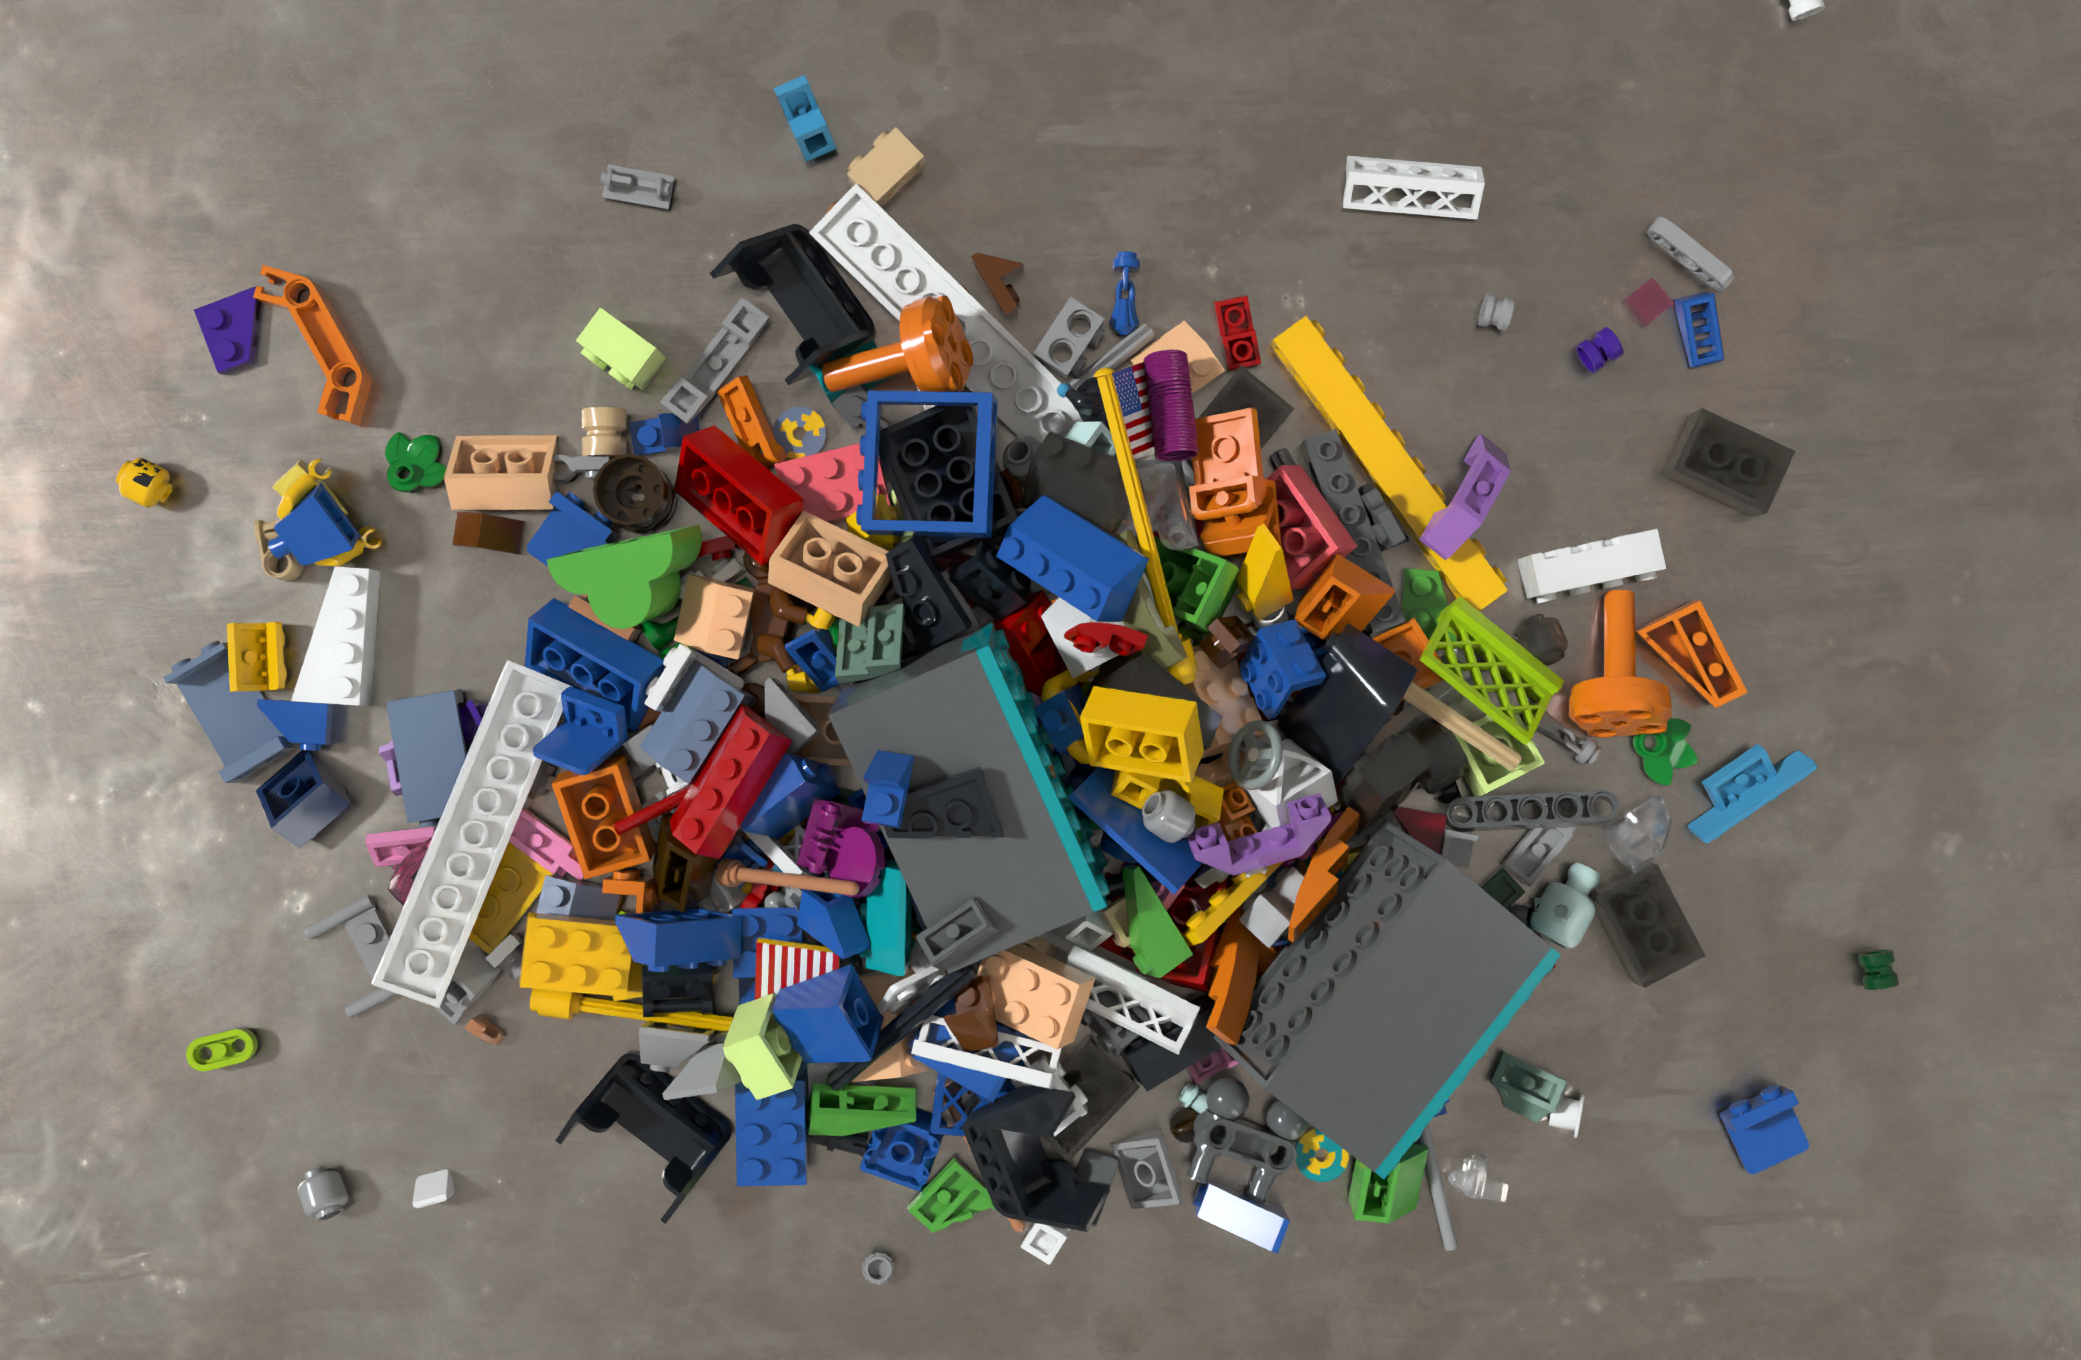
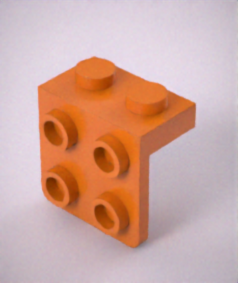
M620 869V871H614L613 875L603 879L602 893L637 896L636 913L653 912L654 905H659L660 899L656 895L654 876L640 875V869Z

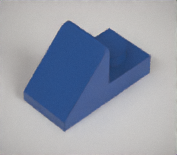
M673 413L658 414L659 418L629 422L634 455L648 456L680 451L683 436L700 430L698 414L689 424H686Z
M813 629L785 644V650L822 693L840 684L835 678L837 652L832 647L831 633L828 629Z
M877 751L863 777V780L869 784L862 816L864 823L901 828L914 756Z

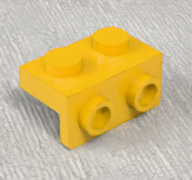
M282 623L227 624L230 692H267L284 689L287 670L284 665L283 656L285 635L282 631Z

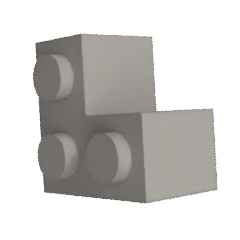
M1303 865L1292 866L1291 868L1285 867L1275 878L1274 881L1277 885L1271 892L1266 891L1260 895L1254 894L1242 908L1245 913L1239 921L1268 948L1287 944L1290 941L1288 940L1289 923L1297 893L1307 872V868Z

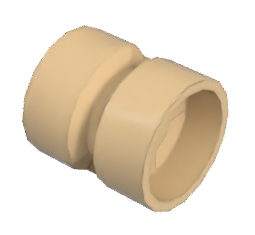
M614 407L583 408L582 429L587 431V435L582 438V456H610L614 458L615 456L627 454V439L621 436V432L627 429V410Z

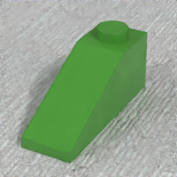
M1127 864L1122 868L1130 946L1136 954L1133 960L1144 975L1148 974L1161 978L1192 956L1193 953L1140 867Z
M813 1083L809 1100L808 1135L846 1136L916 1121V1088L846 1085L840 1091H834L827 1084Z

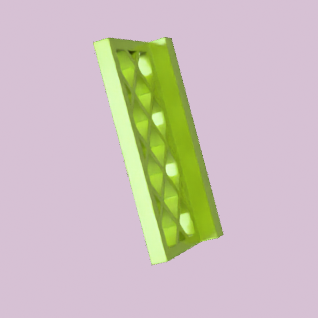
M1460 596L1440 612L1436 619L1439 623L1419 660L1522 744L1526 745L1532 740L1552 695L1561 689L1564 680ZM1447 629L1459 638V641H1451ZM1443 649L1448 664H1443L1433 656L1434 651ZM1454 649L1463 650L1467 663L1458 664ZM1474 651L1478 655H1480L1486 663H1477ZM1480 670H1489L1493 685L1484 684ZM1461 671H1470L1474 685L1470 686L1464 681ZM1500 673L1507 677L1512 684H1503ZM1507 691L1515 692L1519 706L1510 705ZM1487 692H1496L1501 707H1496L1490 702ZM1526 694L1534 699L1537 705H1529ZM1515 713H1522L1526 724L1525 729L1517 724L1514 717Z

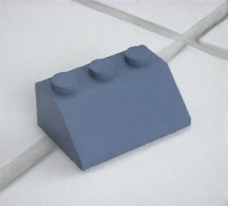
M694 660L640 747L660 766L686 783L692 784L740 705L748 706L753 696L698 660Z
M545 875L536 913L615 921V915L619 913L623 895L602 893L603 886L583 880L579 881L576 878L565 875L563 877L560 875Z

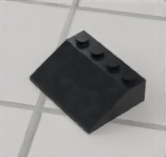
M935 406L880 430L879 456L905 520L973 522L978 417L975 406ZM996 457L992 538L918 536L932 559L976 545L982 540L988 541L1007 532L1009 525L1020 516Z

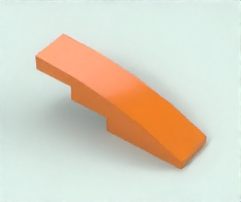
M1350 807L1345 810L1327 833L1311 860L1301 883L1289 923L1288 940L1292 943L1299 938L1337 895L1339 879L1335 875L1348 861L1349 846L1345 843L1358 830L1360 814Z
M1241 905L1229 916L1211 961V965L1218 971L1208 996L1216 1002L1206 1025L1207 1029L1225 1043L1238 1045L1249 1012L1256 982L1260 940L1239 921L1245 913Z

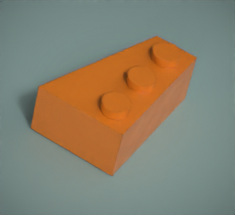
M1693 600L1635 629V633L1711 706L1717 708L1748 693L1700 600Z

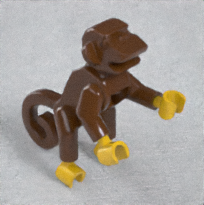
M745 552L743 555V566L758 581L751 605L753 640L750 652L732 663L727 669L740 677L759 662L767 664L777 663L782 673H787V685L792 691H804L808 694L821 692L785 650V644L793 641L797 623L801 625L810 623L818 629L827 630L832 625L835 615L769 584V561L761 566ZM818 608L814 616L810 614L812 610ZM756 683L744 684L743 690L757 698L755 706L749 708L763 717L765 715V687Z

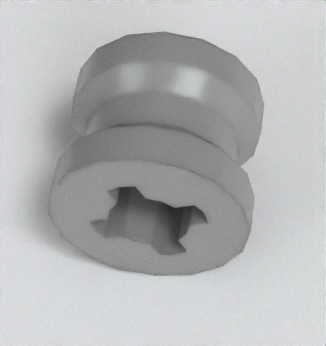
M1487 292L1481 306L1478 325L1484 327L1495 325L1498 330L1506 331L1513 314L1514 298L1506 297L1500 299L1496 298L1495 294Z

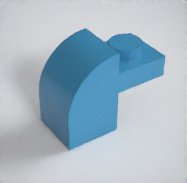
M805 75L773 88L806 162L837 149Z

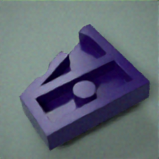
M256 287L194 309L215 368L219 374L223 375L254 363L255 346L253 339L257 334L258 320L255 319L257 299L253 298Z

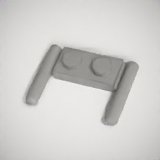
M370 895L308 926L304 931L305 936L312 940L345 923V928L372 980L392 934L379 909H376L375 902ZM378 987V990L347 1005L345 1013L348 1017L353 1018L397 995V993Z

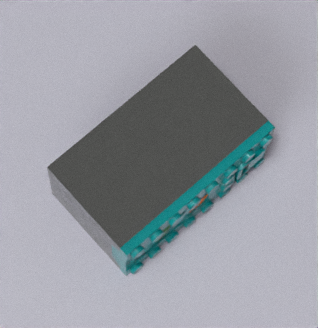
M990 623L901 662V668L893 672L857 681L841 688L828 714L865 796H867L869 784L863 780V777L878 750L915 757L908 790L977 767L982 769L1004 831V838H991V836H971V838H957V836L888 838L884 826H880L927 928L971 898L976 897L999 929L998 933L947 966L948 974L1107 907L1105 895L1110 893L1103 868L1108 866L1105 855L1100 846L1094 848L1090 836L1094 835V832L1090 828L1087 816L1081 818L1076 805L1068 798L1075 789L1073 785L1067 787L1062 775L1066 773V769L1059 754L1052 755L1048 746L1051 740L1043 724L1039 725L1036 719L1038 714L1035 709L1037 706L1031 692L1027 693L1022 670L1017 660L1013 661L1008 651L1010 644L1003 629L996 630L994 623Z
M1384 821L1340 876L1337 895L1294 943L1291 941L1287 943L1255 984L1249 1012L1238 1045L1227 1044L1216 1035L1213 1039L1266 1091L1381 1178L1385 1179L1390 1171L1398 1166L1401 1157L1409 1147L1420 1138L1422 1131L1431 1119L1442 1110L1444 1103L1454 1090L1464 1082L1466 1075L1476 1062L1487 1053L1488 1047L1499 1033L1509 1025L1510 1019L1521 1005L1529 1000L1532 991L1544 976L1551 972L1561 954L1450 861L1387 821Z

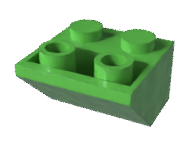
M1412 1144L1401 1157L1398 1166L1390 1171L1385 1179L1356 1159L1348 1197L1354 1219L1389 1224L1415 1210L1429 1150L1428 1146Z

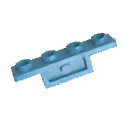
M1756 744L1702 781L1714 807L1689 823L1688 828L1690 832L1707 844L1719 838L1725 831L1741 820L1748 818L1753 812L1769 801L1776 799L1782 792L1797 782L1804 780L1807 775L1818 767L1815 761L1799 750L1773 766L1766 750L1759 744Z

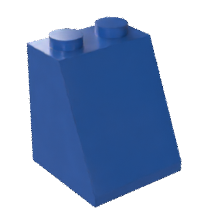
M791 753L784 754L741 823V830L780 839L810 816L814 798L830 801L841 792L835 782L837 779L835 772L826 763H820Z
M852 964L779 989L772 1008L775 1021L782 1025L789 1036L792 1048L799 1052L805 1063L867 1062L872 1060L884 1017L878 1011L876 1003Z
M949 1000L932 1015L944 1018V1016L957 1014L955 1000ZM931 1023L927 1043L941 1046L952 1039L945 1026ZM996 1023L998 1032L1018 1036ZM922 1024L920 1028L916 1027L911 1032L907 1040L908 1049L906 1053L988 1101L994 1102L1006 1078L911 1054L914 1040H919ZM1004 1041L999 1044V1047L993 1048L999 1061L1009 1063L1019 1056L1017 1049L1011 1042ZM955 1043L947 1047L958 1050ZM978 1050V1051H972V1052H967V1053L975 1054V1053L979 1052L980 1050ZM989 1051L982 1055L983 1057L993 1059Z

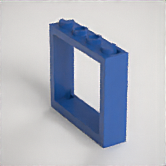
M868 391L867 401L862 402L861 408L862 421L866 422V435H861L860 454L864 456V470H859L858 488L860 491H863L862 505L859 504L856 511L857 524L861 525L863 532L868 535L992 538L998 399L993 393ZM881 405L978 406L973 522L876 520Z

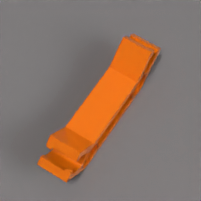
M262 265L260 274L269 279L268 283L275 285L277 279L287 283L281 297L270 295L264 292V287L256 286L253 298L264 304L290 311L327 378L317 413L328 418L340 419L360 426L371 389V375L324 290L304 276ZM309 288L310 295L308 300L299 303V293L303 289ZM355 371V383L346 387L344 383L345 376L349 372ZM343 393L349 395L346 414H337L335 411Z

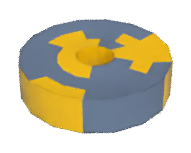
M792 407L782 412L776 419L773 435L777 444L781 445L785 450L786 458L793 460L820 453L827 441V428L823 419L814 410L806 407ZM800 428L806 431L805 438L802 440L795 439V431Z

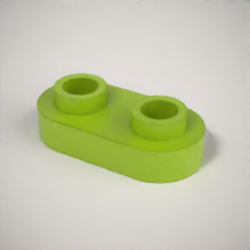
M235 1028L206 1035L193 1040L186 1050V1059L193 1069L201 1072L242 1063L252 1058L256 1053L258 1047L257 1038L252 1031L246 1028ZM238 1039H242L245 1042L244 1050L237 1048L236 1042ZM205 1047L211 1049V1058L205 1057L203 1053Z

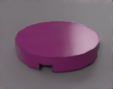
M851 827L843 830L833 843L834 846L830 850L828 862L830 879L856 882L859 885V892L854 896H845L861 898L869 895L878 886L881 880L878 879L879 872L884 870L885 854L884 847L877 834L870 832L866 828Z

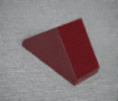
M1396 805L1391 807L1393 816L1407 835L1440 855L1447 815Z

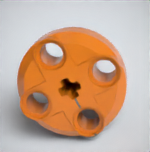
M946 295L939 297L929 296L904 306L899 324L901 341L824 363L822 373L827 388L831 392H837L910 372L920 391L961 392L968 380L974 359L971 346L965 338L962 326L954 313L950 299Z
M1629 590L1608 591L1604 593V677L1585 680L1572 687L1569 698V717L1581 729L1587 731L1589 736L1599 738L1665 732L1667 730V721L1672 716V699L1669 688L1659 681L1636 677L1635 593Z

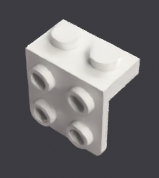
M679 644L678 648L673 647L665 657L663 665L666 668L660 678L655 677L647 687L645 694L648 697L644 704L655 711H663L694 660H698L741 689L744 687V680L692 647Z
M918 940L911 950L910 965L915 974L889 987L877 1007L880 1014L889 1011L892 1014L901 1012L910 1005L909 1001L924 995L947 975L946 968L939 970L932 967Z

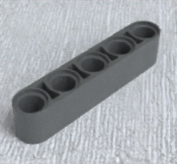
M1605 790L1460 797L1449 804L1447 820L1453 829L1460 832L1605 825L1613 821L1618 812L1619 803L1613 793ZM1600 799L1606 800L1611 805V813L1607 816L1597 815L1592 808L1593 802ZM1564 801L1573 803L1577 810L1576 815L1570 818L1562 817L1557 810L1558 804ZM1528 803H1535L1541 808L1542 814L1537 819H1528L1522 813L1523 806ZM1492 805H1501L1506 809L1507 816L1502 821H1493L1489 818L1487 811ZM1461 806L1469 808L1472 812V818L1466 823L1455 821L1452 814L1456 808Z

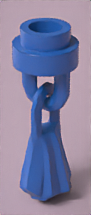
M1122 251L1117 252L1116 258L1113 259V270L1123 272V279L1116 286L1115 306L1109 323L1113 331L1121 336H1126L1139 325L1135 308V287L1133 282L1129 280V272L1140 270V260L1137 259V253ZM1122 287L1124 291H1127L1129 287V299H1122Z

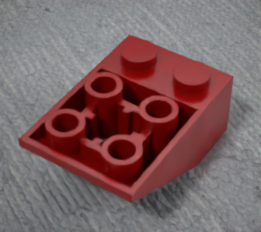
M1043 590L1030 593L1026 604L1001 620L997 621L995 619L992 622L996 630L1003 629L1010 644V648H1008L1013 661L1017 660L1022 670L1024 685L1040 698L1045 682L1068 670L1041 618V615L1052 605ZM1077 681V684H1079L1080 688H1081V687L1084 685V683H1085V682H1079V681Z

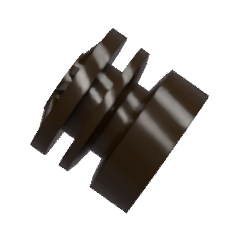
M634 454L615 456L601 467L595 477L593 486L595 504L602 515L627 532L637 534L654 532L666 524L674 512L676 495L673 483L666 473L644 456ZM634 493L644 494L643 501L632 499Z

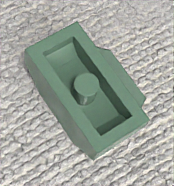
M1503 1053L1490 1084L1499 1090L1503 1107L1537 1123L1547 1114L1556 1113L1569 1081L1508 1053Z

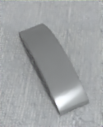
M742 297L722 322L720 331L684 377L680 376L661 400L660 405L686 424H689L731 376L759 337L770 317Z

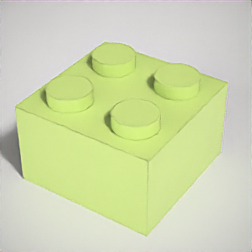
M599 308L576 339L584 347L581 351L582 355L603 371L608 365L611 368L608 374L629 390L637 386L644 391L667 359L656 347L602 308Z
M1515 713L1514 717L1517 724L1525 729L1526 727L1519 714ZM1488 715L1473 723L1521 755L1522 759L1513 771L1508 770L1455 733H1451L1444 738L1474 797L1483 796L1545 764L1533 740L1526 745L1522 744Z
M774 993L738 1005L722 1047L726 1059L733 1063L741 1076L743 1085L750 1089L756 1100L792 1089L802 1061L799 1052L792 1048L789 1036L784 1028L774 1019L772 1011L776 1000Z

